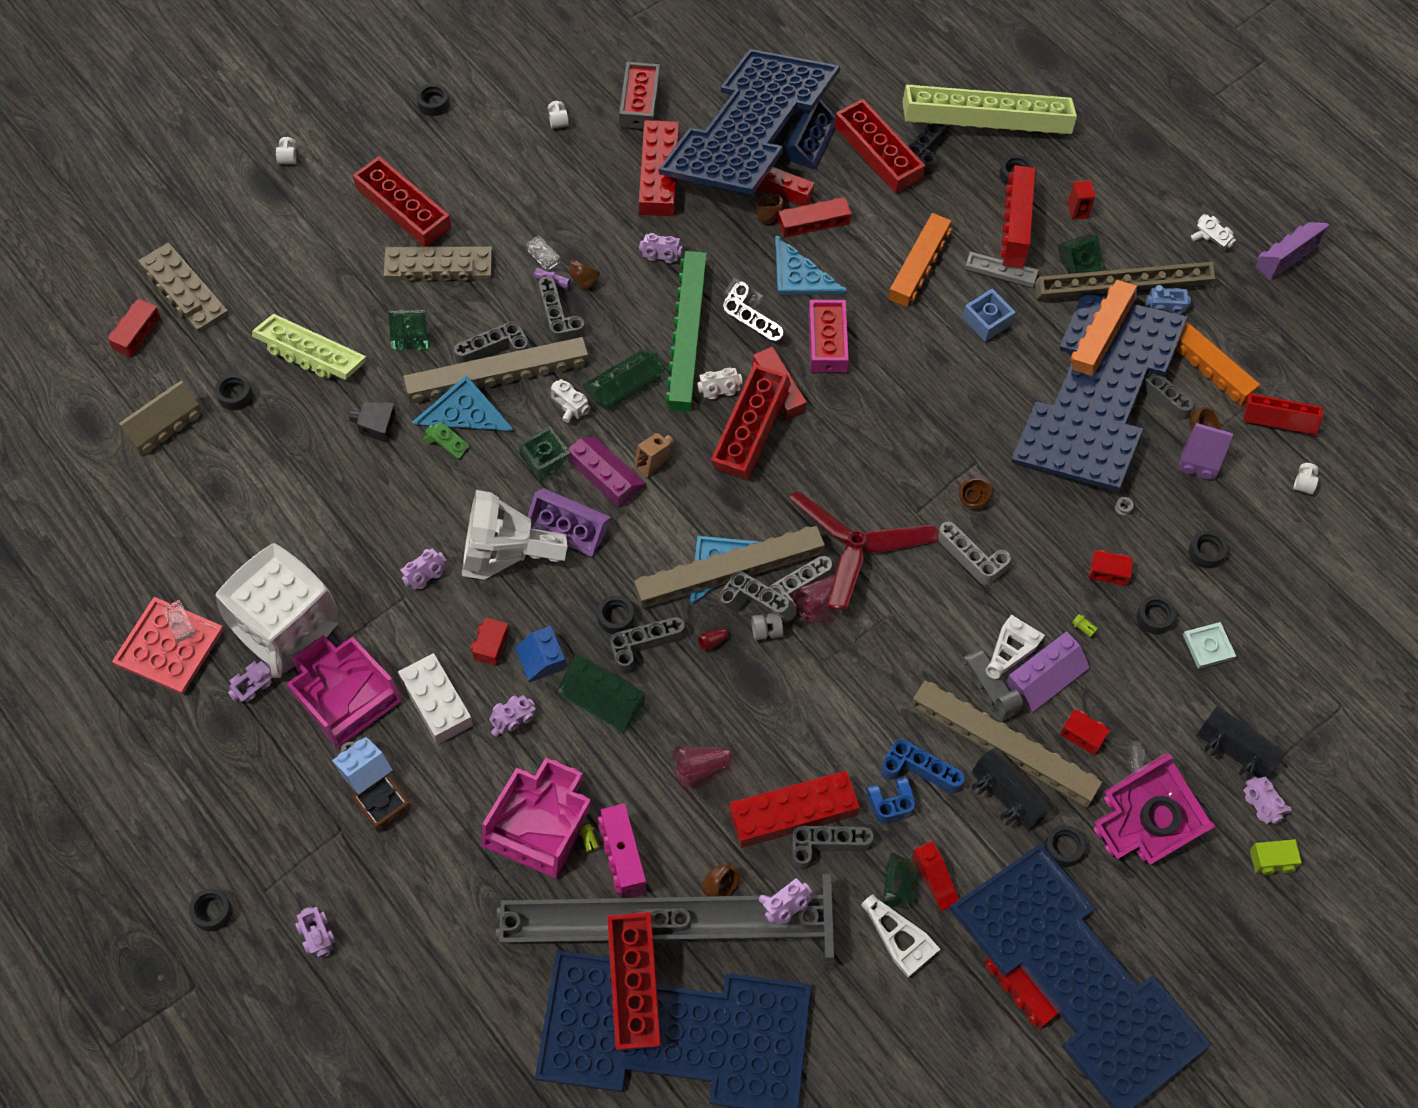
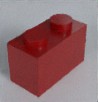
M1081 180L1073 183L1067 202L1072 220L1089 218L1095 200L1091 180Z
M1095 550L1091 558L1088 579L1127 586L1131 578L1133 558L1127 557L1124 554L1117 555L1104 550Z
M485 617L484 623L478 627L477 635L479 636L477 641H473L471 646L474 660L497 666L509 634L508 623Z
M1074 709L1060 735L1095 756L1110 730L1103 723L1089 718L1085 712Z

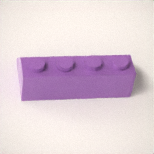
M1309 222L1303 227L1299 226L1293 234L1286 235L1279 244L1275 243L1269 251L1262 252L1257 258L1258 262L1255 267L1269 280H1272L1316 249L1323 239L1329 224Z
M544 488L535 492L527 516L531 519V529L566 534L567 546L589 556H593L606 534L611 517Z
M1066 631L1011 673L1005 685L1010 691L1017 690L1022 697L1023 705L1033 713L1089 670L1090 667L1081 646Z

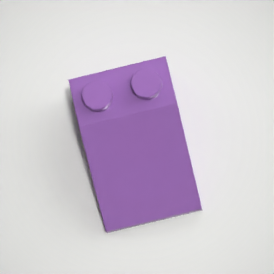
M1196 423L1182 451L1178 470L1186 474L1201 476L1204 479L1215 480L1233 433Z

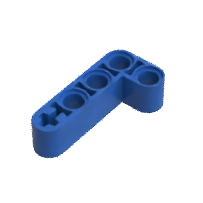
M903 739L894 742L881 768V774L885 779H895L904 767L949 793L959 792L965 780L964 774L957 768ZM902 749L905 754H899L896 750ZM914 759H920L923 763L917 764L914 762ZM892 765L895 767V770H889L886 766ZM932 769H938L941 773L935 774L932 772Z

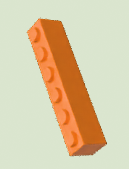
M934 213L931 214L890 288L889 300L908 307L911 301L914 302L917 296V289H921L923 286L924 276H928L930 273L931 263H935L937 260L938 250L942 251L945 245L944 239L949 238L952 232V228H950L951 220Z
M1116 280L1114 285L1110 286L1107 298L1102 300L1099 312L1094 314L1092 325H1088L1085 337L1079 341L1078 350L1074 351L1071 356L1072 370L1090 376L1094 375L1136 299V285Z
M1186 322L1176 351L1241 406L1246 402L1248 393L1255 394L1260 384L1191 324Z

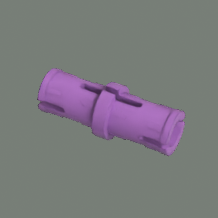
M536 268L534 272V279L540 280L542 277L548 276L559 280L555 281L556 286L568 289L570 286V278L557 275L554 271L548 272Z

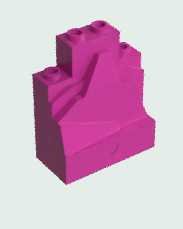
M322 635L291 657L296 669L301 674L293 678L287 685L293 696L316 721L324 735L336 749L402 702L392 678L353 637L335 648Z
M1164 753L1104 791L1106 794L1104 797L1105 802L1109 808L1114 807V810L1094 821L1096 827L1093 829L1099 839L1102 837L1105 839L1107 845L1104 847L1110 857L1114 855L1119 859L1139 847L1140 850L1137 853L1143 862L1147 860L1149 864H1152L1215 827L1171 760L1172 756L1170 754ZM1155 796L1170 797L1177 802L1181 809V824L1177 830L1168 836H1153L1145 831L1141 825V808L1148 800ZM1155 805L1149 811V819L1156 827L1166 828L1172 823V813L1165 805Z
M545 758L536 775L516 768L482 824L481 847L556 879L578 838L580 827H582L590 810L591 800L582 794H576L581 786L583 773L548 758Z

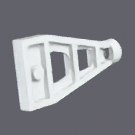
M1011 615L1001 628L991 662L986 668L987 675L993 679H998L1001 674L1034 652L1045 635ZM1010 636L1020 642L1024 647L1016 650L1007 644L1008 637ZM1002 650L1011 655L1012 658L1007 661L1000 657L999 654Z
M874 894L861 904L869 914L892 960L907 978L940 951V948L924 931L878 900ZM885 915L890 916L898 924L891 932H887L881 924V919ZM899 931L907 932L915 940L914 944L906 951L899 950L894 941V936Z

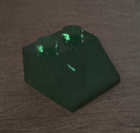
M1086 234L1057 244L1060 260L1068 274L1099 272L1105 269L1097 235Z
M389 310L392 349L420 350L429 348V325L426 310Z
M551 426L518 443L520 456L539 482L555 474L571 455Z
M890 853L886 865L883 903L889 907L908 909L910 902L913 903L915 890H911L912 882L915 883L916 870H913V862L896 853Z

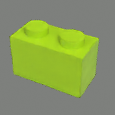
M1296 839L1255 843L1250 849L1255 873H1263V875H1271L1275 871L1292 873L1301 864Z

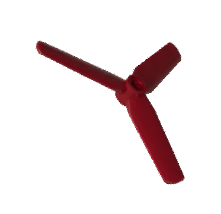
M793 492L789 495V499L832 536L846 544L845 551L838 561L828 606L832 609L842 610L847 608L863 563L864 552H883L933 543L939 540L938 531L934 525L872 530L867 533L851 531L801 492Z

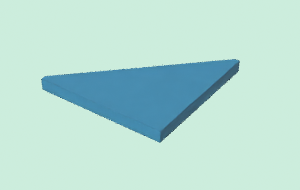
M775 236L778 294H846L844 286L841 287L835 282V279L826 272L823 273L819 270L817 265L808 258L805 259L795 248L783 242L779 236Z
M467 375L413 421L415 425L430 426L432 424L434 426L442 422L447 427L513 430Z
M697 536L695 560L708 559L715 554L728 553L734 548L741 549L751 543L761 542ZM716 587L692 593L690 604L696 603Z

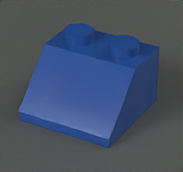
M551 626L532 632L515 647L528 682L566 669L565 658Z

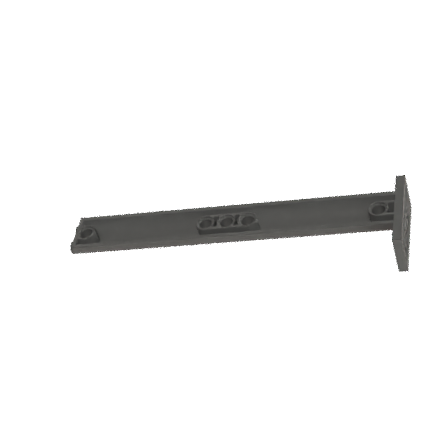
M822 874V895H810L812 901L808 903L806 909L796 912L791 916L788 923L781 924L780 926L776 923L771 924L764 914L767 911L763 904L759 902L760 896L501 901V907L497 908V920H500V928H496V941H499V943L609 941L607 916L651 912L654 940L824 937L825 969H833L834 944L831 874ZM806 915H811L814 917V921L806 922L803 918ZM681 917L687 920L682 925L676 923V920ZM658 918L665 919L662 925H657L654 922ZM510 921H517V924L514 927H507V924Z

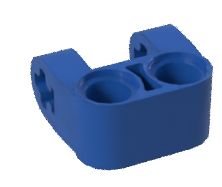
M906 777L895 779L897 797L883 800L877 785L866 787L871 809L879 823L889 824L907 819L912 815L915 801ZM906 804L909 807V809L904 810L900 807V805ZM886 809L890 814L884 815L880 810Z

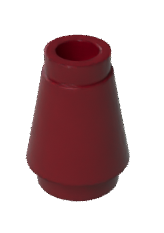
M724 628L701 633V636L698 637L699 646L703 651H710L727 640L728 634Z

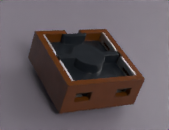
M388 774L360 794L356 793L352 796L356 806L377 833L411 809L409 801Z

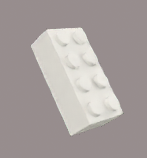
M434 653L398 671L401 683L437 745L473 726L470 714Z

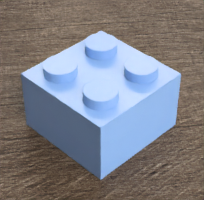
M367 737L358 740L352 747L341 752L332 760L343 779L358 794L392 771L383 753Z

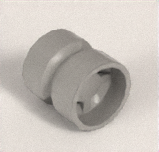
M768 613L767 617H764L763 614L751 616L755 641L765 640L768 636L771 638L783 637L782 620L779 616L773 613Z

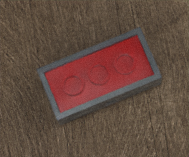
M626 62L619 111V127L644 129V120L654 121L660 81V64Z

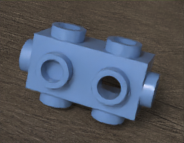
M1161 285L1151 288L1150 294L1146 296V306L1161 311L1173 312L1174 314L1185 312L1187 307H1190L1191 302L1187 289H1166Z

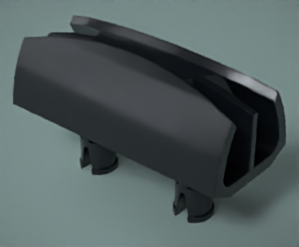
M1216 706L1197 733L1199 737L1208 742L1204 748L1205 752L1213 748L1210 756H1215L1218 750H1221L1227 756L1242 764L1243 767L1239 773L1242 776L1247 771V780L1251 779L1253 774L1260 778L1266 777L1268 779L1286 754L1284 750L1218 706Z
M996 747L986 752L972 770V773L979 779L976 783L972 784V791L980 788L976 795H981L988 789L1008 809L1000 815L1001 821L1009 817L1005 825H1010L1017 819L1029 832L1045 818L1047 810L1053 807L1025 774Z

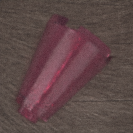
M830 575L794 592L792 600L795 605L797 604L799 608L797 612L803 619L810 623H818L825 617L830 610L828 603L835 575Z
M680 746L674 748L672 760L677 763V767L674 768L676 777L682 786H691L728 766L729 761H731V754L724 746Z

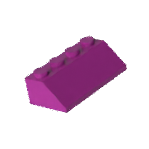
M596 437L581 438L567 449L568 462L618 508L646 486V483Z

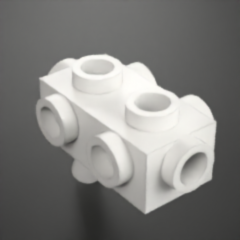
M1205 214L1198 220L1199 224L1197 226L1200 231L1191 235L1193 242L1202 237L1206 241L1211 239L1224 251L1227 248L1230 249L1237 241L1234 239V233L1228 227L1223 228L1219 225L1220 221L1214 216L1209 217Z
M725 368L717 372H706L699 375L700 382H697L699 393H703L704 398L707 397L708 399H716L720 394L732 396L736 391H740L739 385H743L741 374H737L735 368Z
M560 379L551 386V398L560 404L565 411L562 418L563 421L569 422L572 415L579 419L590 411L591 407L588 405L586 396L575 391L570 383Z

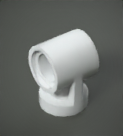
M551 102L548 105L551 129L568 127V116L563 102Z
M283 137L279 140V147L276 148L277 164H296L297 144L293 138Z
M1311 463L1301 464L1293 489L1313 495L1318 483V477L1315 476L1318 475L1319 468Z

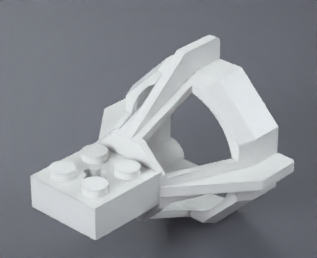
M476 490L469 518L462 576L485 580L510 565L524 560L526 554L535 559L545 557L554 562L565 561L567 551L566 534L531 529V519L500 501L499 497L493 493ZM499 508L505 511L503 520L497 518ZM497 550L496 558L490 559L491 552Z

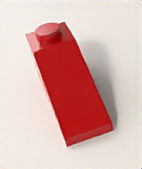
M931 841L914 849L912 859L940 911L942 912L950 908L959 898L943 858L934 842Z

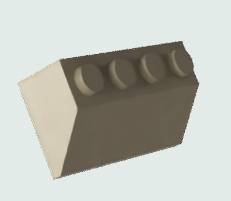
M181 380L121 421L119 425L128 443L142 457L146 453H150L160 443L167 441L170 436L181 431L190 422L197 420L202 415L199 404Z

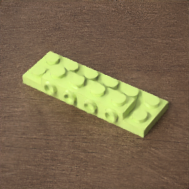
M272 314L252 331V337L267 343V350L272 355H280L289 363L295 362L304 370L310 369L316 372L319 377L325 376L330 378L336 375L346 380L366 362V356L275 314Z

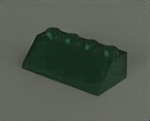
M641 349L582 384V386L598 406L610 408L619 399L629 397L634 390L644 388L647 382L659 379L665 370L656 352Z
M579 654L576 655L566 669L557 690L558 696L622 733L626 731L645 703V692Z

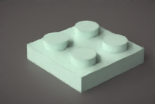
M1221 622L1185 631L1183 634L1198 669L1230 661L1236 657Z

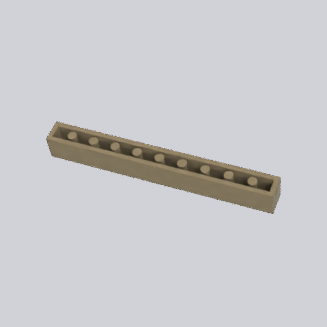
M1213 262L1053 275L1039 277L1035 281L1036 298L1039 300L1082 296V294H1107L1110 286H1113L1116 280L1136 285L1137 291L1151 290V288H1156L1158 285H1161L1163 288L1208 285L1215 279Z
M583 337L404 375V381L410 404L420 403L424 400L442 397L466 375L478 389L493 387L502 383H511L520 379H529L534 376L588 365V354Z
M808 526L794 533L787 532L781 537L768 538L761 543H751L741 549L734 548L728 553L715 554L708 559H698L688 565H678L668 571L661 570L655 575L639 577L634 581V590L641 609L726 584L736 572H744L752 576L821 555L824 552L825 545L817 526Z
M924 681L912 700L911 707L987 751L996 747L1020 770L1086 808L1102 783L1094 774L1084 772L1078 765L1063 760L1059 754L1051 753L1041 744L1028 740L1024 734L1014 732L1005 723L995 721L989 714L974 709L970 703L962 702L954 694L946 693L939 689L935 683Z

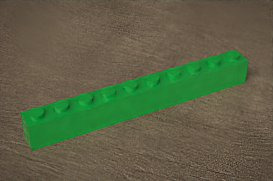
M685 251V257L681 258L680 268L683 269V272L679 273V283H682V285L678 287L677 297L680 298V302L676 301L678 316L674 318V327H677V331H673L672 342H675V346H671V357L674 358L669 363V372H672V377L668 376L667 387H670V392H666V403H669V410L691 412L706 267V253Z

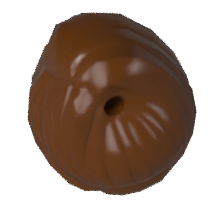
M773 194L769 197L762 196L755 202V212L762 224L769 225L778 218L779 211L783 209V198Z
M576 259L571 260L569 263L570 276L579 284L583 291L594 287L600 275L597 270L583 265Z
M1202 407L1192 412L1189 420L1191 430H1193L1196 423L1221 429L1220 422L1211 408Z
M980 478L968 479L959 487V499L963 505L970 509L986 506L994 493L991 483Z
M719 865L706 875L705 880L702 882L703 893L708 897L729 896L739 885V870L732 865Z

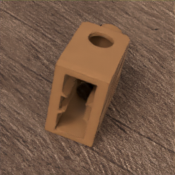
M655 433L637 446L634 468L647 478L667 461L670 447L674 444L673 438L669 435L662 437L659 433Z

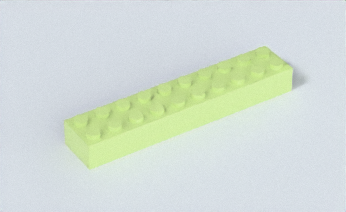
M906 85L902 102L905 121L912 123L925 122L927 124L938 123L963 127L976 126L978 128L989 127L994 129L1025 130L1028 132L1040 131L1044 133L1072 134L1077 118L1072 98Z

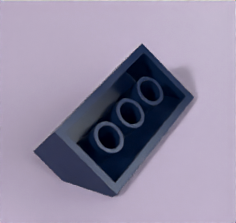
M821 99L812 111L800 108L782 145L783 154L790 162L811 169L816 168L835 128L836 116Z

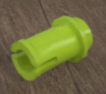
M1079 614L1072 624L1075 625L1074 628L1078 627L1091 638L1098 628L1087 621L1084 615L1081 616Z
M590 824L580 827L578 834L582 836L586 852H592L590 843H592L594 851L599 849L593 833L594 828Z

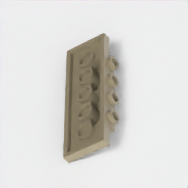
M169 242L138 260L140 266L146 271V276L150 282L157 284L158 291L166 295L171 306L175 305V309L180 317L184 316L198 333L229 315L228 310Z
M385 247L384 280H491L492 247Z

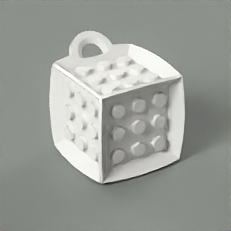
M275 543L270 544L242 565L216 593L218 609L227 625L249 649L270 665L273 678H281L282 673L295 666L291 657L322 635L327 637L338 624L337 606L328 588L301 561Z

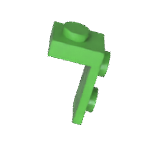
M442 422L434 426L431 424L425 431L427 435L423 440L427 444L436 441L456 459H459L469 447L464 440Z

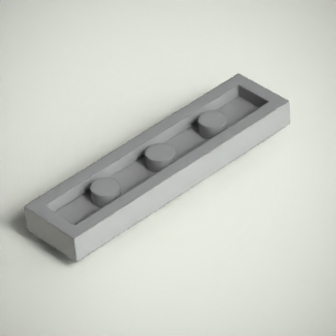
M974 252L969 253L965 266L966 270L1033 288L1038 272L1037 269L1026 266L1024 268L1002 266L1003 260Z

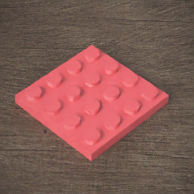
M153 597L112 663L117 667L183 695L224 628L222 625Z

